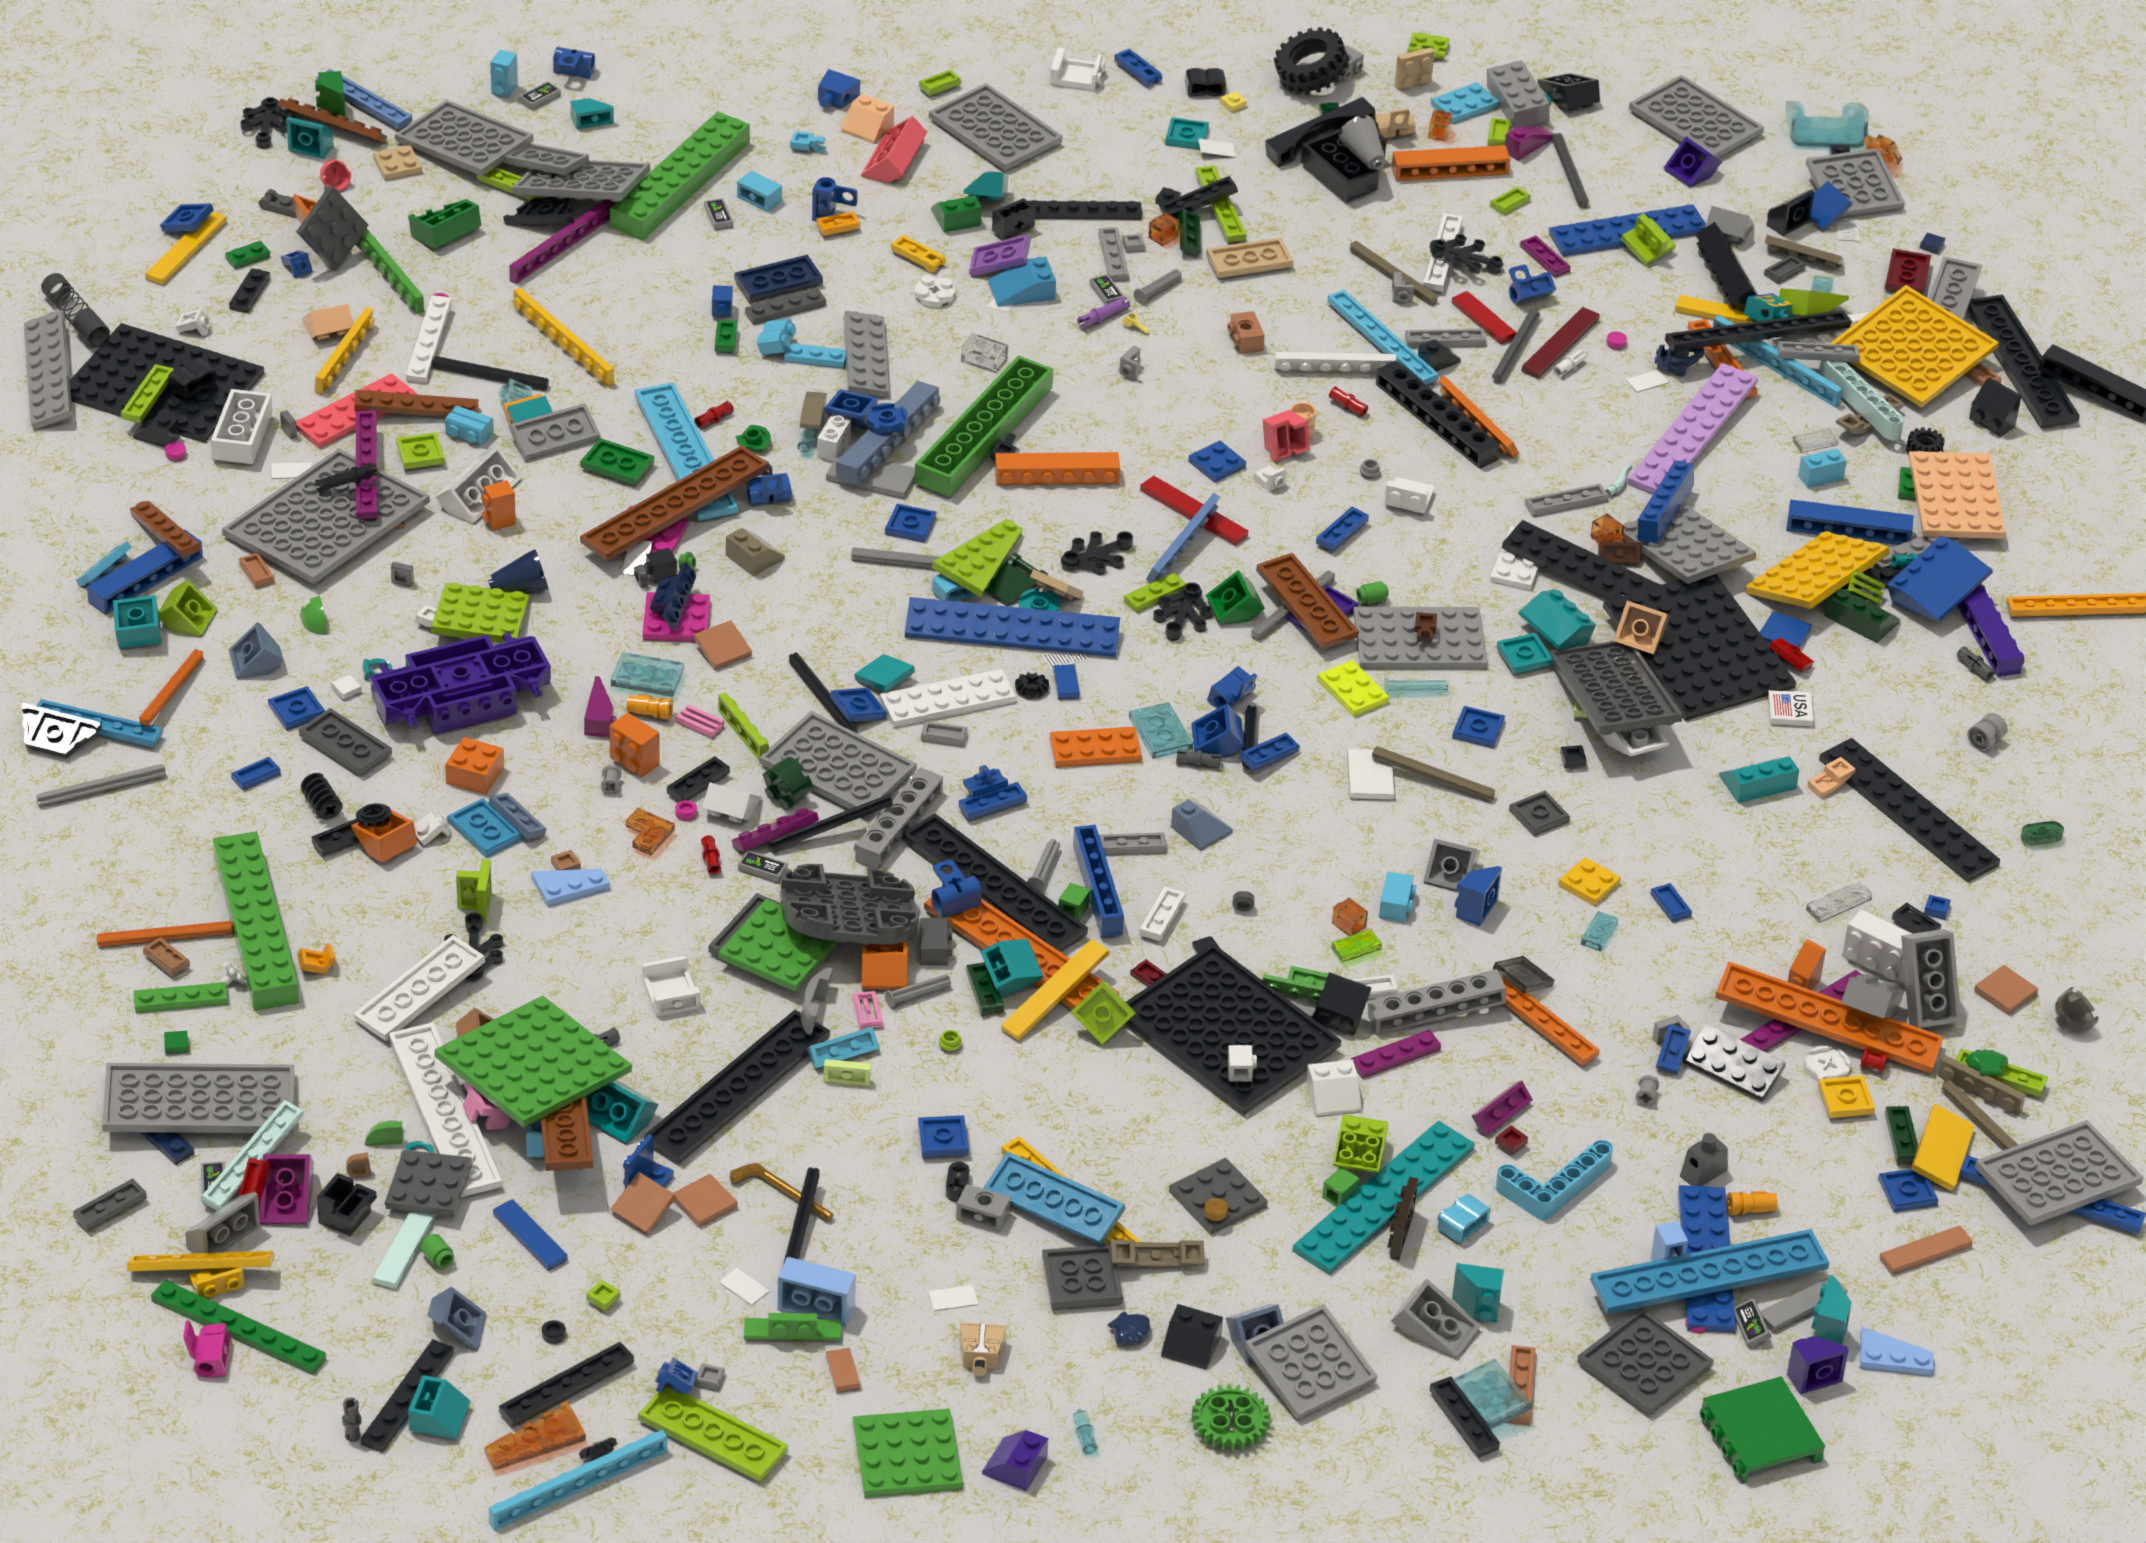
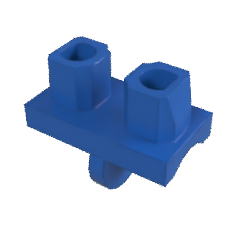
M986 765L979 767L978 774L963 780V786L968 790L969 797L1008 785V779L1002 776L998 768L989 770Z

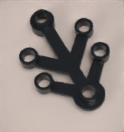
M274 97L265 98L261 101V105L254 109L250 107L243 109L244 119L240 121L241 130L250 131L253 127L262 123L261 132L256 136V146L261 149L269 148L272 144L271 136L269 135L271 123L279 128L280 132L287 133L286 119L288 117L293 118V111L282 109L278 106L279 100ZM264 112L263 115L253 119L256 115ZM276 113L279 116H281L283 121L279 120L273 114Z
M1456 234L1455 238L1449 241L1437 239L1430 242V253L1436 257H1445L1453 268L1459 269L1464 263L1471 273L1479 274L1482 269L1481 263L1486 264L1487 270L1491 273L1497 274L1502 270L1503 260L1499 256L1487 258L1473 254V252H1482L1484 250L1485 242L1483 240L1476 239L1473 245L1458 249L1453 247L1464 246L1467 240L1463 234Z
M1093 531L1090 533V541L1086 552L1080 554L1079 551L1084 549L1085 541L1082 538H1074L1071 551H1066L1061 557V565L1070 570L1078 567L1093 569V572L1097 575L1106 573V564L1104 562H1109L1113 568L1120 569L1124 566V558L1121 555L1104 553L1118 548L1121 550L1130 549L1133 545V535L1126 531L1119 532L1117 534V541L1097 547L1098 544L1102 543V533ZM1088 559L1099 560V561H1098V562H1092V561H1088Z
M1187 583L1182 588V592L1170 596H1162L1159 599V607L1161 609H1156L1153 612V620L1157 623H1162L1166 620V616L1177 613L1175 620L1166 624L1165 634L1172 641L1178 640L1182 636V624L1186 615L1193 621V628L1196 632H1204L1207 624L1204 619L1212 617V608L1201 598L1202 590L1197 583ZM1183 600V603L1172 606V603ZM1192 602L1200 609L1199 615L1191 606Z
M469 913L465 916V927L469 931V946L482 955L492 948L495 949L490 951L489 956L485 958V963L465 978L475 981L484 976L485 968L491 964L497 965L503 962V953L501 950H498V948L503 946V936L501 934H492L490 939L478 946V932L483 927V917L479 913ZM448 934V935H446V936L444 937V941H446L448 938H450V937H451L452 935H454V934Z

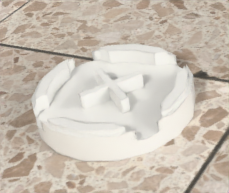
M1818 1046L1808 1052L1804 1068L1806 1073L1818 1082L1819 1079L1847 1077L1851 1064L1849 1057L1839 1049L1838 1051L1833 1050L1831 1046Z

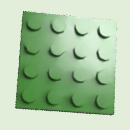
M765 899L718 952V959L796 992L836 947L838 942L819 939L798 932L785 922L781 905Z
M950 1408L853 1416V1428L864 1498L962 1489L963 1482Z

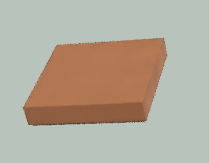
M732 620L694 634L693 639L714 670L752 655L751 648Z
M2003 965L1976 984L1974 991L2009 1015L2037 995L2038 988Z
M638 1172L611 1207V1211L641 1231L649 1234L676 1199V1196Z
M711 1174L673 1192L676 1196L674 1202L698 1227L737 1208L738 1201Z

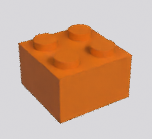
M628 712L609 725L611 759L640 777L645 776L660 765V737L657 730Z
M463 737L445 763L446 784L486 795L504 769V748Z

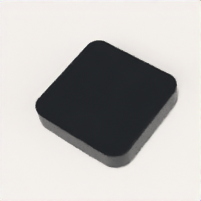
M1212 936L1193 941L1192 947L1196 953H1199L1212 943L1216 946L1218 944Z

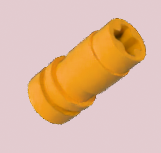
M638 694V696L629 695L626 708L627 712L647 716L652 715L654 718L659 719L661 717V719L670 720L673 714L674 702L673 699H663L662 697L654 699L651 695Z
M1765 1190L1751 1191L1750 1194L1745 1192H1728L1726 1199L1729 1215H1746L1747 1212H1775L1778 1205L1776 1194L1767 1193Z

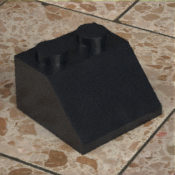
M1811 189L1769 209L1766 226L1781 236H1785L1809 223L1815 191Z
M1988 377L1971 404L1969 419L2002 437L2016 427L2022 395Z
M1329 972L1312 1018L1320 1024L1355 1035L1372 987Z
M1177 1304L1169 1322L1161 1357L1207 1370L1222 1336L1223 1317Z

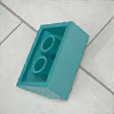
M1556 589L1540 592L1518 613L1557 649L1588 645L1596 627V624L1587 614L1581 612L1576 607V604L1569 601L1563 596L1561 591Z
M1787 756L1719 772V776L1737 803H1742L1796 789L1799 768L1791 757Z
M618 1080L586 1095L588 1121L625 1143H629L649 1125L659 1105Z

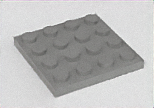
M1878 148L1806 159L1805 164L1817 189L1829 181L1853 204L1840 217L1904 208L1905 202Z
M1324 1304L1245 1341L1244 1344L1246 1351L1297 1420L1376 1382L1378 1377Z

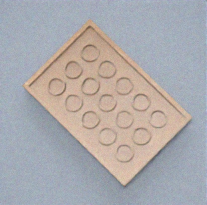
M1909 451L1908 459L1923 537L2005 539L2006 529L1990 454Z

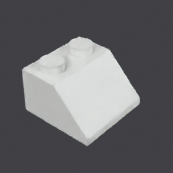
M709 782L702 808L709 809L708 814L721 817L723 813L729 815L728 820L741 823L742 819L750 820L762 797Z
M1353 1060L1308 1064L1306 1086L1316 1117L1361 1112L1358 1075Z

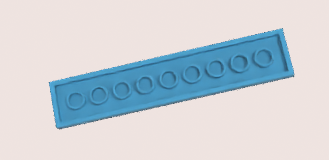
M1812 1229L1592 1273L1590 1281L1606 1313L1611 1314L1826 1270L1829 1268V1261Z

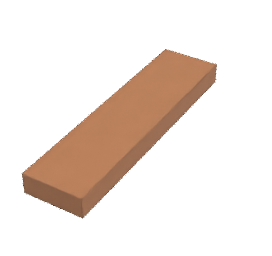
M1959 1225L1882 1252L1879 1259L1891 1274H1895L1972 1247L1973 1241Z
M1511 1346L1505 1423L1530 1425L1535 1347Z

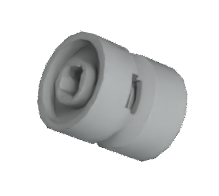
M1989 713L1968 730L1967 736L1970 744L1975 749L1987 751L2007 734L2008 728L2005 720L2000 715Z

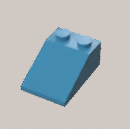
M1047 257L1027 259L1026 264L1011 267L988 279V284L997 306L1055 299L1056 279Z

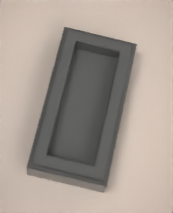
M1790 255L1766 268L1764 275L1779 284L1805 270L1806 264Z

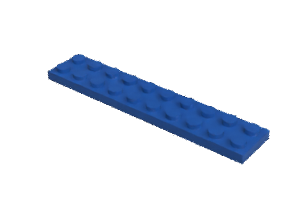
M910 597L905 637L1116 657L1120 617Z

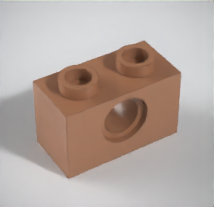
M1255 312L1231 314L1230 322L1227 325L1228 332L1232 334L1234 346L1238 347L1240 354L1264 351L1265 335Z

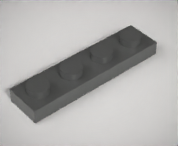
M817 288L745 307V314L750 322L755 325L826 306V299Z

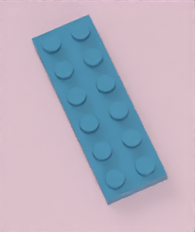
M1008 1151L983 1188L1011 1197L1012 1206L1102 1246L1126 1209L1122 1202Z

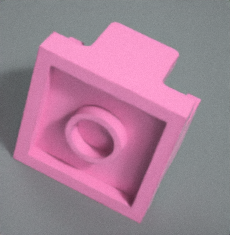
M465 1081L464 1086L468 1094L463 1108L470 1121H476L480 1113L481 1116H488L485 1123L487 1130L506 1129L509 1121L513 1119Z

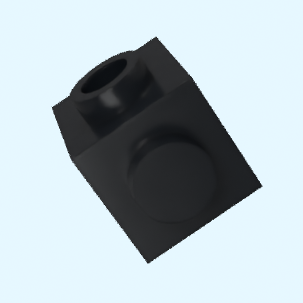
M670 548L646 553V563L643 566L653 582L661 581L666 577L677 576V560Z

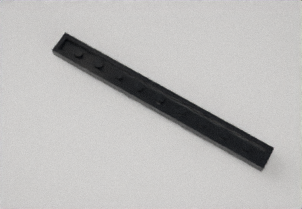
M1844 310L1666 333L1665 342L1672 351H1682L1850 328L1852 320Z

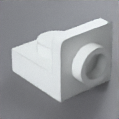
M198 309L181 314L176 328L179 333L192 331L197 328L201 336H206L211 323L203 310Z
M1271 466L1265 467L1254 473V480L1267 491H1273L1285 485L1286 469L1282 467L1275 470Z

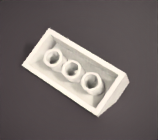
M498 445L478 456L436 498L447 513L473 524L484 512L482 503L484 486L507 480L510 486L513 487L522 477Z

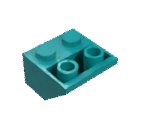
M984 172L963 190V194L976 196L977 199L982 198V196H988L987 200H1002V197H1007L1009 173Z
M1028 939L999 941L980 951L995 988L1004 998L1044 978Z
M1830 1275L1827 1284L1822 1283L1819 1294L1820 1299L1814 1309L1811 1329H1815L1814 1336L1842 1345L1848 1328L1852 1302L1835 1276Z
M422 1375L408 1410L409 1431L457 1440L471 1401L447 1380Z

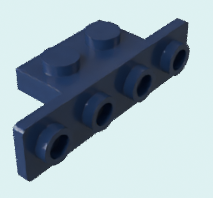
M687 562L682 563L677 576L666 577L659 582L649 607L653 614L664 611L662 617L672 631L678 627L696 580L695 571Z

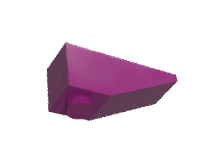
M1539 126L1516 127L1506 133L1505 145L1509 156L1519 161L1552 141L1554 133Z
M595 676L584 717V735L610 738L609 725L617 720V716H614V707L600 676Z

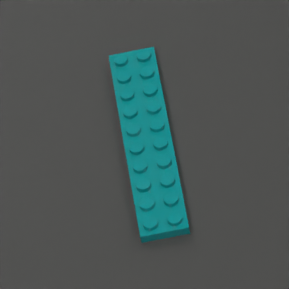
M1438 1120L1384 1166L1379 1173H1376L1293 1244L1292 1252L1330 1275L1388 1225L1392 1218L1397 1217L1395 1215L1396 1205L1398 1201L1401 1202L1403 1200L1400 1199L1401 1189L1403 1185L1407 1186L1409 1177L1419 1179L1416 1197L1418 1199L1474 1150L1475 1143Z

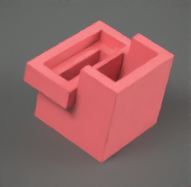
M1291 410L1262 419L1265 449L1270 451V458L1274 462L1292 456V452L1297 455L1310 450L1308 421Z

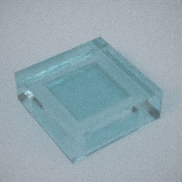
M1814 275L1811 290L1831 293L1834 278Z

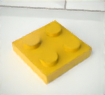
M1584 857L1559 879L1558 886L1595 906L1620 884L1621 877Z
M1863 1075L1819 1079L1818 1088L1829 1118L1874 1114L1875 1106Z

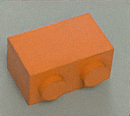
M506 480L484 486V495L482 496L484 506L482 517L484 523H488L492 531L516 525L515 492L509 482Z

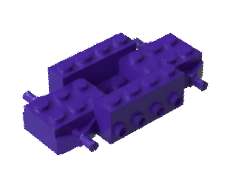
M507 632V634L504 633L502 635L505 642L493 646L488 635H483L406 654V667L393 670L389 668L388 663H381L379 668L382 673L373 674L370 677L372 699L385 725L407 721L411 729H414V727L416 729L419 726L416 718L427 715V721L435 735L517 714L516 692L531 690L535 698H538V696L540 698L543 695L540 686L550 684L551 665L535 636L513 639L511 633Z

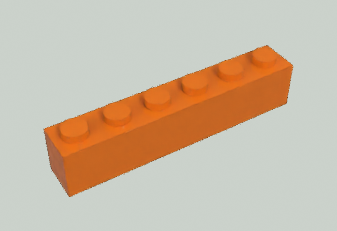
M1506 145L1394 151L1391 168L1395 181L1509 174L1510 156Z
M1119 452L995 453L996 485L1119 484Z

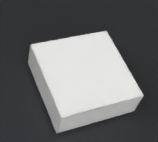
M350 674L331 682L332 689L343 700L362 692L361 685Z

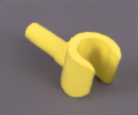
M1130 313L1122 320L1126 327L1134 325L1145 334L1149 332L1146 327L1137 321L1138 316L1135 313Z

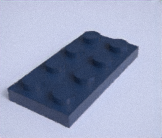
M808 254L734 272L735 281L749 301L776 296L823 283V276Z

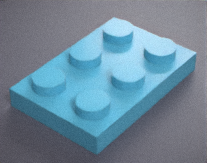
M1476 82L1431 98V106L1450 123L1455 124L1499 108V101Z

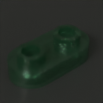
M2056 821L2026 824L2022 827L2021 839L2029 845L2058 842L2063 838L2064 827Z

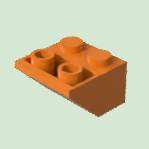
M908 940L897 944L862 945L861 989L897 990L907 987Z

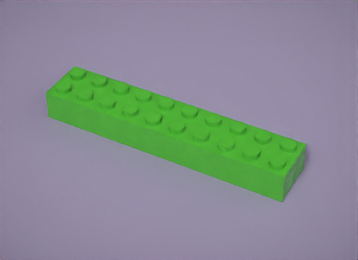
M717 111L646 175L623 200L615 203L610 208V227L644 240L750 143V124Z
M1018 355L915 463L914 483L951 497L991 454L998 439L1003 441L1008 433H1011L1052 389L1053 368Z
M258 832L213 838L214 858L230 921L233 924V932L253 1010L298 1004V983Z

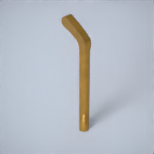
M758 1163L748 1164L730 1171V1181L732 1183H737L744 1178L755 1175L771 1183L799 1202L800 1191ZM813 1200L811 1210L825 1220L831 1221L834 1214Z

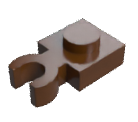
M1416 612L1415 632H1417V642H1420L1422 637H1426L1429 639L1428 642L1432 643L1433 634H1436L1437 614Z

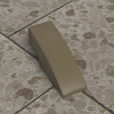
M806 392L800 428H821L824 421L827 393Z

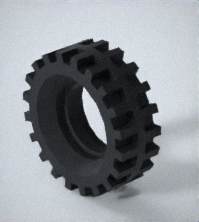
M1318 27L1316 31L1308 28L1305 33L1299 31L1296 37L1290 36L1287 43H1281V50H1276L1275 54L1277 57H1274V63L1283 87H1287L1289 92L1295 90L1296 94L1299 95L1302 91H1305L1306 95H1310L1311 91L1314 90L1319 93L1321 88L1326 87L1329 89L1331 87L1330 84L1332 82L1338 83L1340 81L1339 76H1344L1346 74L1345 69L1349 68L1348 61L1350 60L1342 38L1339 37L1336 31L1333 33L1329 28L1326 31H1323L1322 27ZM1325 53L1322 58L1312 64L1296 65L1301 59L1309 55Z

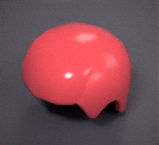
M331 159L325 162L320 169V179L326 187L334 186L337 191H340L349 185L351 171L348 170L342 161Z

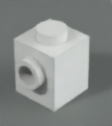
M1229 1045V1081H1252L1253 1069L1257 1068V1056L1252 1055V1045Z

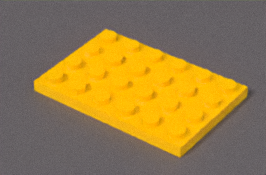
M1828 531L1822 532L1799 550L1794 551L1793 554L1768 569L1764 574L1753 579L1751 583L1745 586L1746 594L1811 609L1849 583L1853 571L1863 573L1889 555V546L1881 545L1877 542L1863 541V539L1850 538L1846 535L1832 534Z

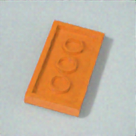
M1135 727L1050 732L1049 739L1055 768L1141 762L1142 759Z

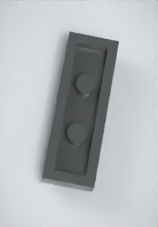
M132 1178L74 1210L73 1215L88 1231L145 1200L147 1194Z

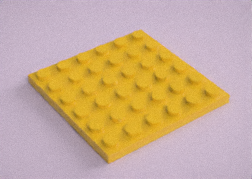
M1905 285L1830 344L1857 345L1859 349V362L1849 363L1922 408L1998 348L1999 342Z

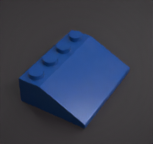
M1940 536L1887 584L1893 604L1939 622L1993 573V570L1958 542Z

